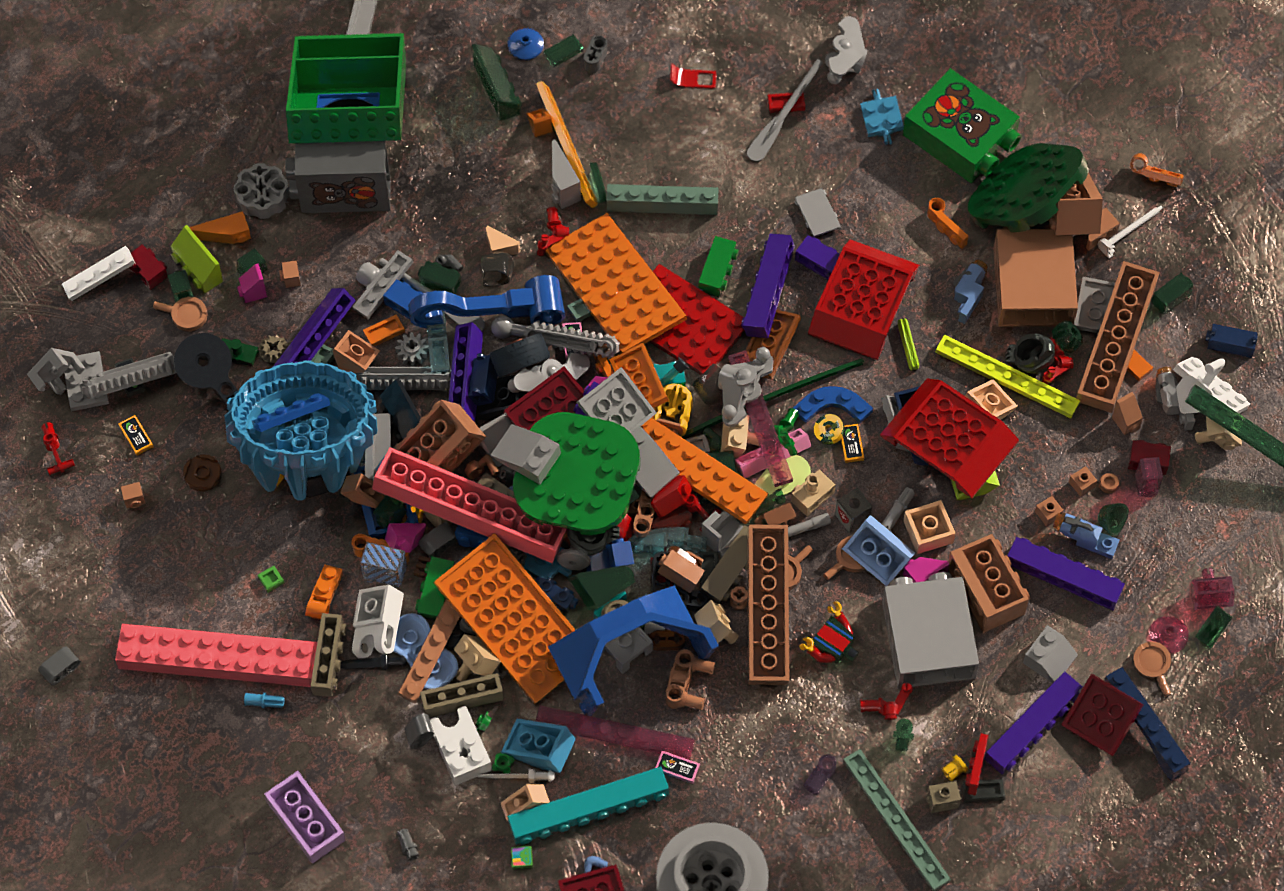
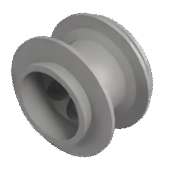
M722 823L694 825L678 833L664 848L657 865L656 891H710L709 888H712L713 891H767L768 867L766 859L756 842L746 833L733 826ZM705 865H710L713 869L711 871H705L702 867ZM728 871L732 873V876L726 878L722 873ZM689 878H695L698 882L695 884H689L687 880Z

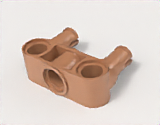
M680 650L676 655L666 690V704L668 707L677 709L688 706L703 710L705 698L689 695L686 691L689 688L692 671L695 672L697 670L713 674L715 663L698 659V656L689 650ZM682 659H687L690 662L687 664H683L680 661ZM675 694L678 695L679 698L675 700L671 699L670 696Z

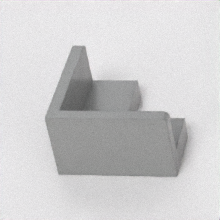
M714 511L702 523L701 540L719 554V550L726 548L737 537L743 525L726 511L720 514Z

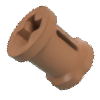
M741 586L732 589L730 605L736 610L744 609L748 602L747 590Z

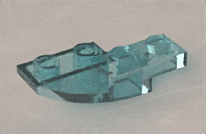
M686 527L650 530L646 537L639 538L633 536L628 539L634 553L647 552L653 555L658 552L666 553L667 548L671 546L691 550L694 553L706 552L707 537L689 535V528Z

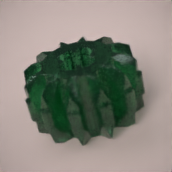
M1064 320L1058 323L1052 330V337L1056 341L1055 343L1064 352H1074L1083 343L1080 330L1070 321Z

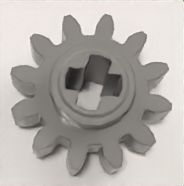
M411 332L410 337L403 334V341L397 340L398 346L395 347V350L398 353V360L403 359L404 364L411 361V365L414 366L415 361H418L420 364L422 363L421 357L427 358L426 352L429 351V346L427 345L426 338L421 340V334L414 337L413 332Z

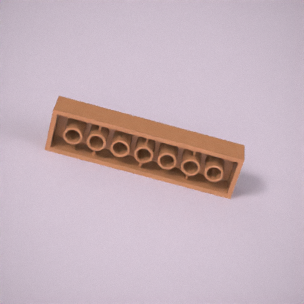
M1123 261L1076 399L1080 400V403L1110 413L1113 412L1160 272Z
M748 525V685H788V525Z

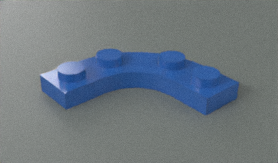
M836 386L822 387L814 390L793 407V409L798 411L799 418L805 423L811 420L819 411L828 407L841 408L858 423H861L874 409L853 391Z

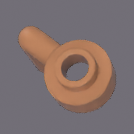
M488 454L479 461L469 462L465 468V473L469 479L477 478L483 474L485 465L488 466L493 476L498 475L500 472Z

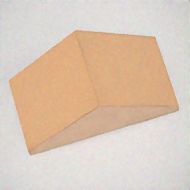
M489 226L486 227V237L493 260L519 254V241Z

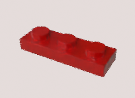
M981 733L979 741L975 740L973 752L976 753V756L971 757L969 769H972V774H967L965 783L966 786H969L968 794L976 796L987 748V734Z

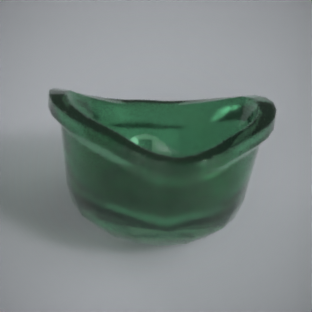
M1122 503L1103 506L1098 513L1099 526L1111 536H1117L1127 521L1128 507Z

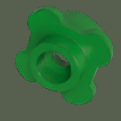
M488 712L484 715L480 714L475 722V725L478 726L476 728L477 732L479 729L485 732L492 718L488 716Z
M497 753L495 755V763L492 764V770L509 774L514 758L506 754Z

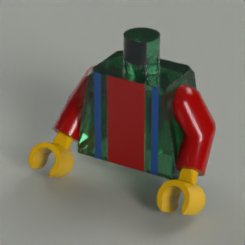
M833 602L836 607L835 610L831 606H828L827 610L829 613H834V617L830 616L813 640L809 637L803 638L807 646L800 644L799 648L801 650H808V654L820 663L833 662L838 664L843 657L853 662L859 654L857 650L851 647L854 643V633L844 613L841 612V604Z

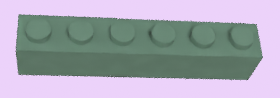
M607 184V212L718 215V188Z

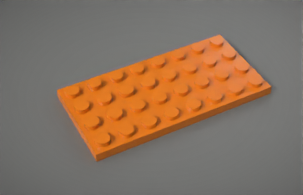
M608 213L570 233L569 236H566L563 240L545 250L547 256L582 300L583 304L586 305L604 332L610 336H615L617 341L620 342V353H624L641 343L645 344L687 320L686 314Z
M495 533L434 581L435 586L486 647L501 661V665L534 704L564 681L548 647L576 629Z

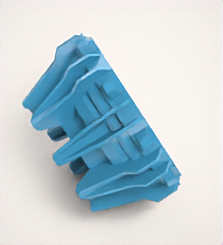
M312 361L285 363L256 372L253 378L246 381L234 393V397L228 399L227 410L229 412L224 415L227 442L237 448L240 453L241 463L249 466L261 486L268 492L275 490L280 474L285 475V480H287L293 497L297 500H304L306 498L307 479L322 475L329 492H337L343 484L349 467L351 473L357 471L365 449L373 445V436L378 432L377 418L373 415L377 412L376 401L373 394L367 392L366 385L357 380V375L351 371L346 372L329 364L314 363ZM317 393L329 398L330 406L262 432L253 428L252 420L257 419L261 414L273 413L279 407H289L293 402L307 400L311 395Z

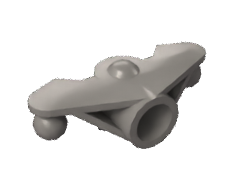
M851 16L845 17L838 23L837 26L842 35L836 36L832 42L837 52H831L825 58V63L830 70L827 79L831 84H838L842 76L847 72L859 74L868 50L864 47L859 22Z
M760 347L756 350L755 360L734 365L726 364L719 373L718 387L720 390H723L722 420L728 427L737 425L747 416L744 409L745 403L758 399L762 392L758 381L761 377L771 374L773 371V357L766 347Z
M569 353L566 363L563 365L557 360L548 359L542 365L534 366L530 370L523 368L514 378L510 379L508 389L513 393L529 392L563 366L577 380L589 368L590 360L586 355Z

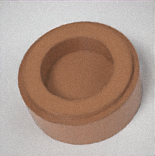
M1111 473L1102 475L1099 481L1100 489L1109 494L1114 493L1119 485L1117 476Z

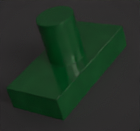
M222 338L230 350L233 362L253 367L259 352L258 347L241 343L239 339L228 340Z

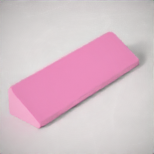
M799 428L788 433L789 437L795 442L794 447L797 453L811 447L808 434ZM774 440L734 459L733 462L742 476L748 478L791 456L783 445Z

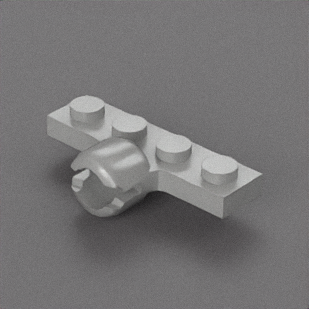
M397 250L382 269L369 262L362 264L356 273V279L367 288L353 305V310L369 319L383 302V295L396 279L400 280L413 264V260Z

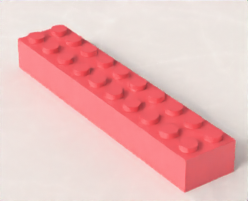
M389 447L374 476L372 489L484 536L490 537L495 533L504 544L552 564L567 534V528L546 523L540 525L529 520L522 513L515 498Z
M122 624L115 661L118 669L311 687L317 642Z

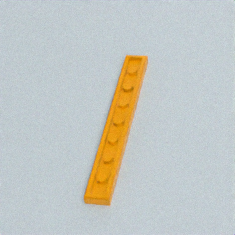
M540 81L536 84L547 112L551 115L552 124L567 160L581 182L583 198L591 208L598 206V202L551 90L544 82Z

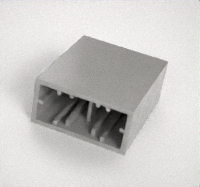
M940 572L929 576L928 581L913 583L912 578L900 577L890 581V586L884 587L882 605L897 688H901L907 682L915 687L976 679L979 659L963 577L952 578L950 573Z

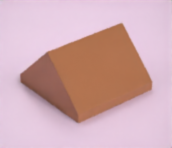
M350 330L347 331L333 349L338 368L353 373H364L380 352V350Z

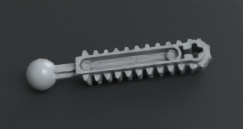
M498 316L491 324L492 333L499 339H507L511 335L527 338L541 333L546 346L552 345L553 349L559 347L560 350L566 348L568 352L573 349L574 353L578 351L581 354L587 352L588 355L594 353L596 357L601 354L602 358H612L620 351V342L617 341L615 336H610L609 334L602 336V333L595 335L594 331L590 334L588 330L581 332V329H577L574 331L572 327L567 330L566 326L562 328L559 325L553 327V324L546 326L545 322L540 324L538 320L530 326L514 324L508 316Z
M167 352L86 376L82 379L83 383L79 385L81 393L86 395L88 399L96 398L175 374L174 356L171 352ZM199 359L198 365L205 366L208 364L207 360Z
M445 366L368 367L364 373H355L357 380L365 384L367 390H386L395 379L399 378L405 390L445 391V388H450L451 369Z

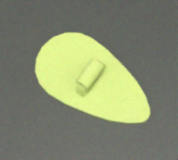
M798 455L791 456L768 467L758 478L755 485L768 493L765 501L780 498L790 494L794 487L797 485L801 486L805 482L807 476L811 474L810 466L803 457Z

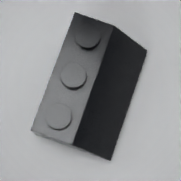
M397 378L380 395L381 403L378 405L382 414L389 413L391 415V430L395 429L397 433L395 437L399 443L406 438L407 433L420 423L421 417L401 380Z

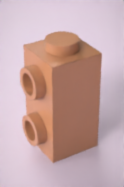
M671 550L668 556L664 554L658 563L661 565L658 570L659 574L689 593L692 592L705 571L674 550Z

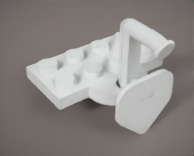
M1191 357L1178 363L1173 369L1182 377L1176 387L1179 409L1183 414L1205 412L1210 406H1217L1230 417H1234L1247 410L1250 403L1246 401L1242 394L1235 392L1229 383L1217 377L1225 365L1224 359L1220 358L1204 366L1201 360Z

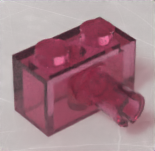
M1205 568L1201 572L1203 579L1192 580L1191 597L1194 610L1234 606L1235 590L1231 576L1215 578L1214 570L1209 568L1210 574H1208L1207 568Z

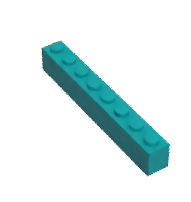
M658 767L509 815L508 823L515 844L520 843L523 845L530 843L532 839L538 837L546 838L556 831L564 832L575 825H586L590 820L596 818L601 820L615 812L623 813L633 806L642 807L649 801L663 800L669 795V786L662 767Z

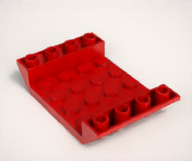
M850 239L844 245L815 308L808 335L878 361L885 346V338L907 288L910 282H913L920 265Z
M930 378L923 382L880 434L883 439L896 446L899 443L955 481L956 488L970 498L975 496L1019 442V439L1002 420L942 380Z

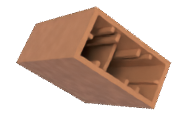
M1050 224L1044 225L1040 229H1030L1023 232H1010L1006 226L1002 230H997L993 249L998 327L1074 326L1078 303L1073 236L1055 235L1053 229L1050 228Z

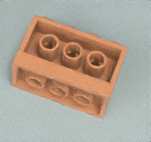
M1089 173L1081 185H1072L1057 202L1056 206L1059 211L1047 220L1055 235L1100 234L1103 199Z
M440 400L433 405L432 410L420 419V423L407 433L406 438L395 445L394 449L452 473L486 438V435L459 404Z
M993 534L950 552L948 571L952 578L963 577L968 607L983 633L1025 615L1030 598L1026 588H1022L1018 573L1016 571L1013 572L1009 557L1007 555L1004 556L1001 543L998 539L995 540Z

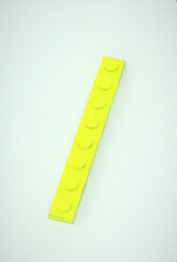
M946 335L943 336L936 348L935 353L990 380H994L1066 417L1072 418L1080 404V400Z

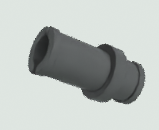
M402 829L398 831L396 836L402 846L401 851L403 855H406L407 861L416 860L419 857L418 847L413 843L409 830Z

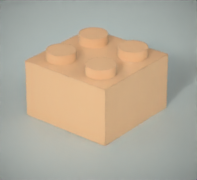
M942 500L905 511L903 521L917 554L954 543L956 533Z

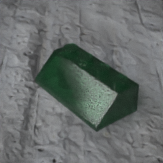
M478 44L471 45L473 66L499 121L520 115L521 100L519 96L516 97L514 94L513 83L508 82V74L506 69L500 65L502 63L499 54H495L491 47Z

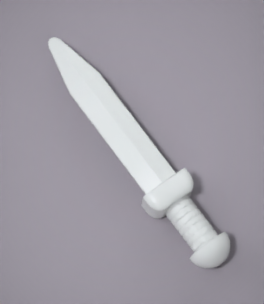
M529 769V774L477 775V777L528 778L529 783H535V780H549V782H552L555 774L551 770L549 772H535L534 769Z

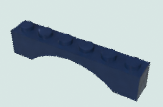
M1123 667L1105 676L1104 681L1144 704L1134 722L1147 739L1159 766L1169 780L1172 781L1186 773L1191 764Z

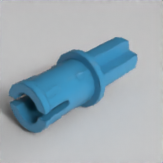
M245 693L244 697L245 706H261L265 709V707L282 708L285 704L283 696L266 695V693Z

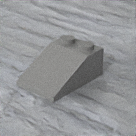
M555 139L552 141L553 184H551L553 194L551 196L554 203L559 204L560 208L563 209L581 201V182Z
M511 424L490 456L534 482L541 484L560 456L561 450L560 445L549 438Z
M639 426L631 433L638 444L641 459L640 471L637 473L635 483L652 498L678 476L680 472L650 435Z

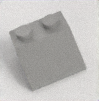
M1047 625L1025 654L1023 664L1051 683H1054L1064 671H1067L1078 654L1062 634Z

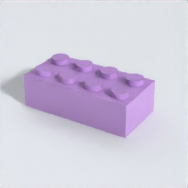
M298 771L264 794L268 805L312 864L346 841L342 829Z

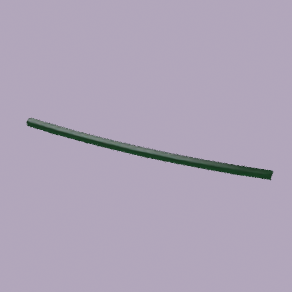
M861 358L776 390L746 403L744 409L747 411L799 388L864 365L862 363L864 360ZM722 414L687 430L682 438L687 439L722 422Z

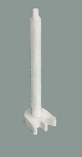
M1155 207L1109 240L1101 239L1098 241L1099 249L1108 258H1111L1115 252L1113 250L1115 247L1114 243L1154 217L1163 207Z

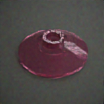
M1161 617L1155 620L1150 627V641L1161 643L1168 649L1170 654L1181 651L1188 642V630L1184 623L1177 618ZM1171 630L1173 634H1168L1166 631Z

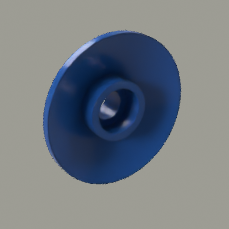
M532 29L517 30L508 40L510 53L521 60H530L537 57L544 47L542 36Z

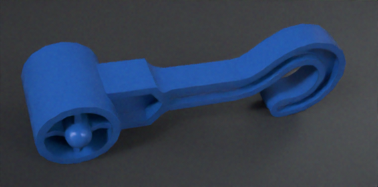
M551 275L531 278L525 283V288L510 289L502 295L460 297L447 291H432L416 296L408 305L411 323L421 328L442 327L444 325L442 311L463 317L503 314L510 318L530 316L532 324L538 320L540 324L545 322L546 326L549 324L554 326L562 322L565 318V311L559 279Z

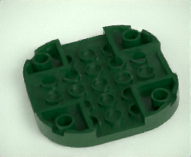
M1037 143L1023 147L1006 157L981 182V185L969 199L968 211L977 226L984 229L991 224L1006 226L1010 232L1030 230V226H1035L1038 223L1040 225L1059 211L1056 206L1057 202L1073 184L1081 185L1085 181L1089 172L1088 163L1082 152L1074 146Z

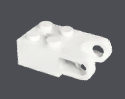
M390 585L359 590L353 621L355 633L352 652L356 657L366 658L371 656L374 647L383 655L393 652L404 593Z
M466 706L457 709L459 721L453 727L443 726L437 717L430 719L434 731L433 736L455 786L473 779L477 775H483L492 771L491 761Z

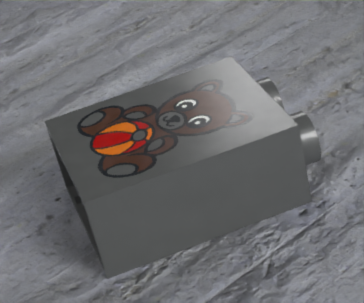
M386 141L295 143V157L286 158V179L289 180L290 199H299L302 213L390 211L391 179Z

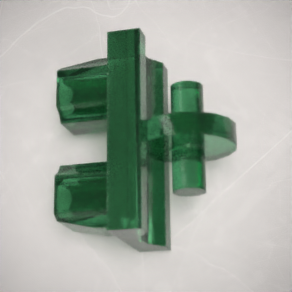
M906 718L900 719L896 723V731L893 732L892 739H896L895 750L907 752L909 741L912 742L914 734L911 733L913 724Z

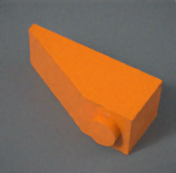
M243 211L189 227L198 239L203 241L235 244L251 239Z

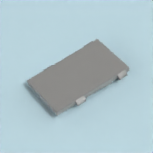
M822 188L797 196L794 201L796 206H799L806 221L805 225L810 229L813 237L841 228L837 219L838 216L833 211L826 197L827 194Z

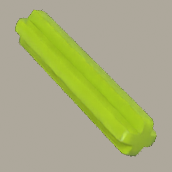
M906 318L899 319L897 325L909 369L917 370L919 369V361L908 320Z

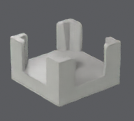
M50 348L27 375L39 391H45L46 382L56 394L61 395L67 388L59 377L70 365L77 374H81L85 367L74 352Z
M638 627L606 643L603 652H605V649L615 659L617 669L623 674L630 669V662L644 652V655L647 656L653 651V641Z

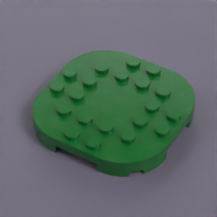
M570 412L553 413L537 421L530 431L541 434L558 443L561 454L541 484L534 482L517 471L515 472L513 492L516 503L522 513L529 520L537 524L543 525L546 523L580 531L583 535L602 534L606 532L605 530L617 526L628 512L637 473L640 471V452L634 436L625 427L617 423Z

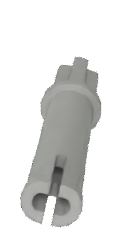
M906 487L898 500L894 501L892 509L881 523L889 531H891L903 511L908 509L907 505L915 495L914 490Z

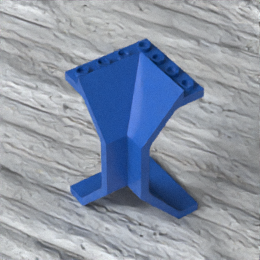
M675 585L635 599L602 615L548 647L574 700L580 699L581 703H579L583 714L587 713L588 717L593 716L600 704L604 703L594 683L593 675L605 644L648 622H652L687 636L699 659L707 660L718 648L719 645L711 629L694 624Z

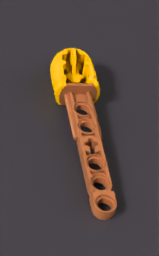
M671 383L663 387L669 399L667 401L669 405L665 406V402L653 408L657 414L652 418L682 437L686 434L688 428L687 423L690 420L693 408V398L691 392L686 387ZM665 411L667 417L674 419L676 415L680 414L679 423L660 419L661 413ZM643 490L632 528L634 535L639 538L646 537L649 534L655 513L651 506L653 498H648ZM647 507L651 510V513L645 515L641 512V509ZM644 524L647 530L643 532L638 531L636 526Z

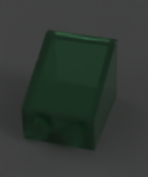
M625 565L578 573L567 578L589 611L601 607L636 582L633 578L635 577L633 571Z

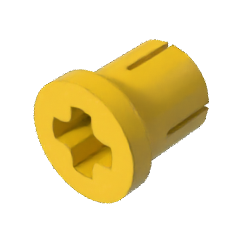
M957 755L941 769L944 775L948 774L946 777L951 782L963 772L969 771L966 764Z

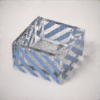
M370 542L366 543L360 561L363 579L370 583L376 581L388 584L394 588L396 586L401 587L407 569L405 551Z

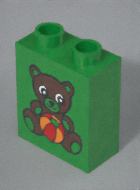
M951 68L905 115L903 127L904 137L971 184L981 174L988 177L999 164L997 156L1003 150L1011 153L1022 138V135L1017 132L1020 116Z

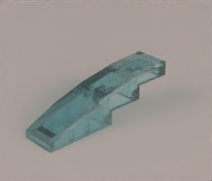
M445 311L442 312L444 324L427 326L431 373L450 371Z

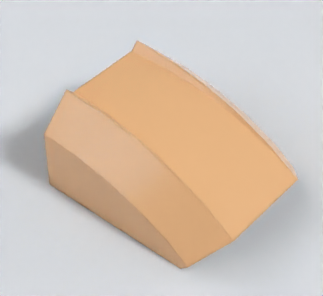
M990 380L968 391L965 395L1000 420L1018 407L994 380Z

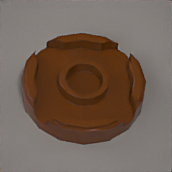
M200 454L186 462L183 468V476L186 484L191 489L207 491L218 485L221 480L222 470L214 457Z

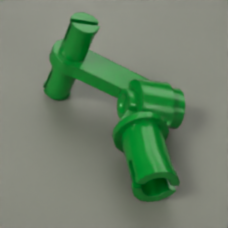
M793 408L788 409L784 419L780 420L779 425H773L768 429V436L783 445L788 450L790 456L797 454V450L794 447L795 442L789 437L787 432L793 430V424L799 417L798 411Z

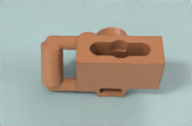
M788 502L756 517L754 523L755 525H763L762 520L766 519L768 525H778L785 522V525H788L787 521L795 519L797 515L791 502Z

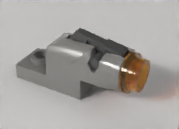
M1171 367L1159 368L1156 374V402L1162 404L1163 410L1167 415L1179 414L1180 423L1184 425L1185 431L1192 430L1195 423L1194 414H1183L1179 409L1176 392L1178 382L1175 372Z

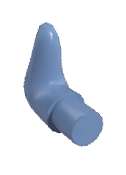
M590 856L585 860L584 873L590 872L592 866L597 868L607 867L608 862L599 857Z

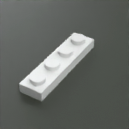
M124 246L62 283L68 298L73 301L135 264V261L129 249Z

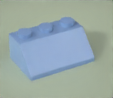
M871 515L842 548L885 586L889 585L890 581L896 577L915 554L912 549Z

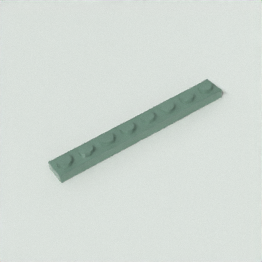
M861 749L844 758V764L931 890L936 891L949 883L950 877Z

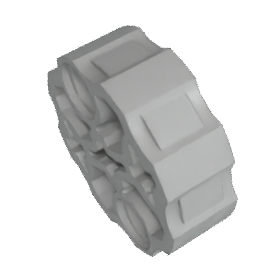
M264 163L254 164L251 168L243 169L238 174V180L234 185L236 202L240 205L243 213L247 216H256L259 219H267L273 214L281 213L286 207L287 199L290 197L288 181L283 176L282 171L276 166H267Z

